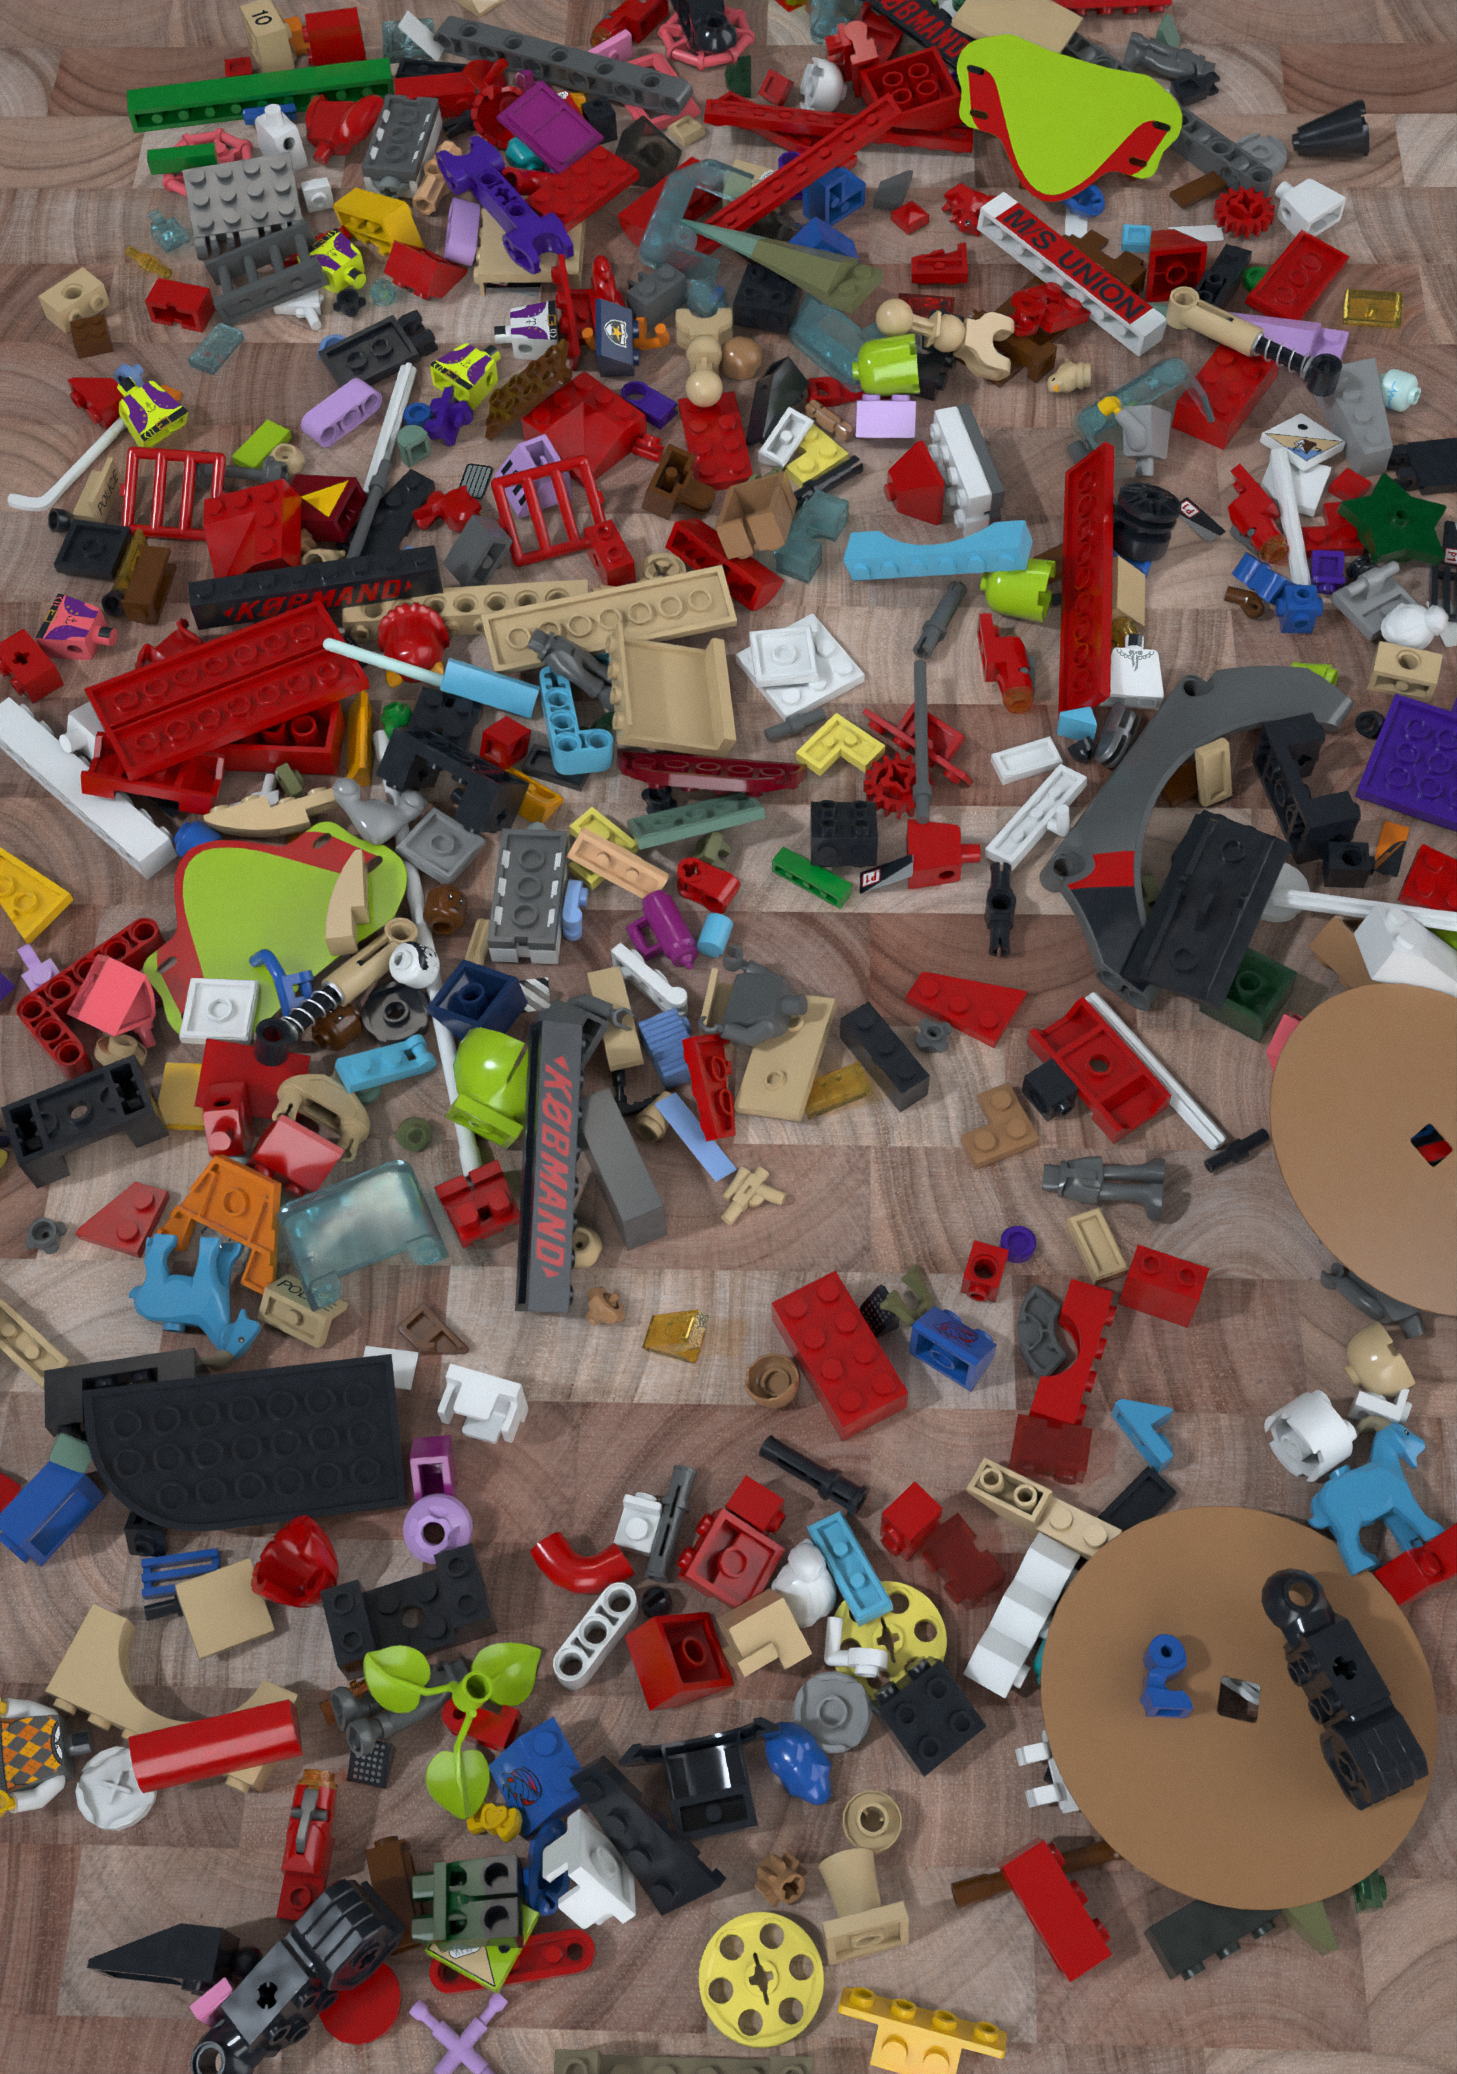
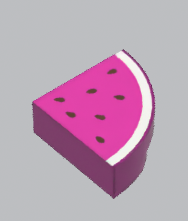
M529 69L518 71L515 74V84L524 93L535 85L534 75Z

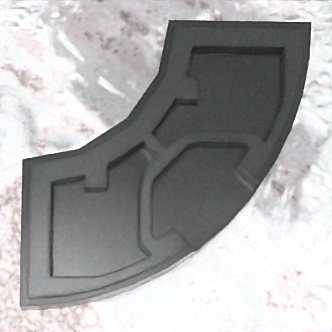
M1034 1283L1021 1305L1017 1323V1338L1021 1355L1033 1375L1040 1380L1041 1376H1052L1067 1360L1068 1354L1059 1344L1055 1333L1056 1319L1061 1313L1062 1305Z

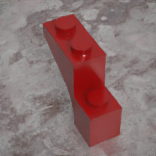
M1457 1523L1425 1545L1406 1550L1373 1573L1399 1607L1412 1603L1422 1595L1457 1576Z

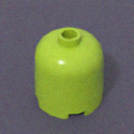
M915 333L870 340L860 347L858 361L852 362L853 379L860 381L861 388L866 394L880 395L882 397L920 393Z
M1029 558L1026 570L983 572L980 590L986 591L985 599L988 607L998 614L1043 623L1044 618L1048 614L1053 592L1047 590L1049 577L1055 578L1056 563L1052 560Z

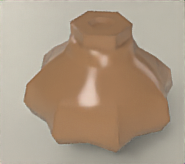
M603 1286L590 1288L587 1293L589 1309L585 1314L588 1322L596 1326L600 1323L613 1324L624 1321V1306L617 1300L620 1297L619 1293H610Z

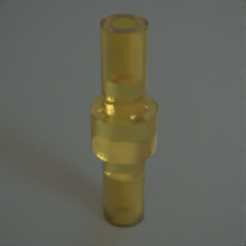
M132 246L126 248L125 255L138 262L140 268L149 273L154 272L164 279L171 277L172 270L159 263L155 256L148 252L142 253Z

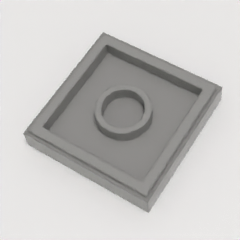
M433 807L396 846L395 853L440 883L452 884L486 847L487 840L480 835L466 831L463 828L464 825Z

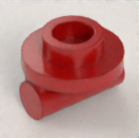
M644 433L643 438H636V443L632 447V454L659 464L663 457L665 446L660 444L661 438Z

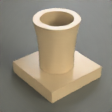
M869 1848L844 1850L827 1857L819 1864L818 1868L828 1887L838 1915L837 1919L822 1922L825 1951L829 1966L909 1944V1922L904 1900L882 1906L873 1850Z

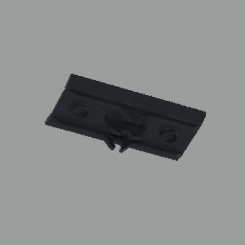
M1195 814L1122 974V978L1157 986L1197 1000L1199 1003L1221 1012L1292 844L1276 836L1214 816Z

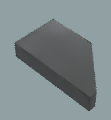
M908 170L881 181L874 197L873 207L894 211L901 207L912 181L913 171Z

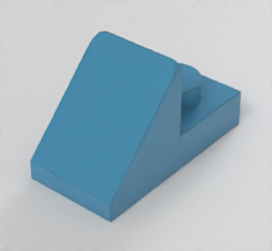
M1126 1399L1118 1400L1115 1402L1111 1416L1151 1469L1159 1474L1169 1467L1174 1455L1172 1454L1173 1449L1168 1439L1162 1433H1156L1155 1430L1170 1420L1174 1410L1169 1407Z

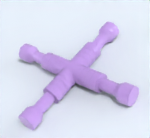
M494 1993L489 1999L488 2007L478 2019L475 2017L460 2036L443 2020L439 2022L429 2012L428 2006L421 1999L414 2004L409 2014L416 2020L423 2021L433 2031L432 2035L448 2049L446 2055L433 2069L434 2074H452L461 2062L474 2074H495L488 2067L490 2063L473 2049V2046L488 2029L486 2025L495 2013L502 2011L507 2005L508 2001L499 1993Z

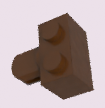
M669 443L646 490L641 508L666 520H669L676 504L700 515H705L711 510L714 503L715 489L692 478L694 473L692 468L696 455Z

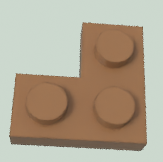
M1009 1082L977 1094L976 1101L989 1124L965 1133L960 1138V1142L975 1170L1039 1144V1137Z

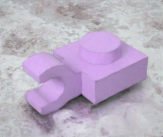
M29 943L17 949L29 971L21 976L31 992L60 973L51 958L41 963Z

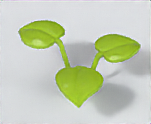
M512 1642L489 1645L475 1656L471 1666L472 1672L468 1673L459 1683L451 1681L449 1684L432 1688L424 1687L430 1679V1666L420 1651L408 1646L399 1645L368 1652L364 1657L363 1664L365 1681L374 1699L385 1709L400 1714L410 1713L418 1706L420 1694L432 1696L451 1692L455 1706L459 1710L466 1712L465 1720L454 1744V1752L441 1751L431 1759L426 1769L425 1782L429 1794L435 1802L458 1819H469L481 1807L490 1782V1771L484 1755L475 1749L461 1752L462 1744L472 1720L477 1715L476 1710L488 1699L501 1707L503 1704L515 1707L523 1703L529 1697L534 1687L541 1649L527 1644Z

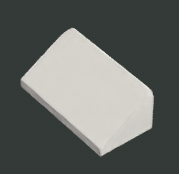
M788 407L759 450L758 461L763 464L784 468L813 425L814 420Z

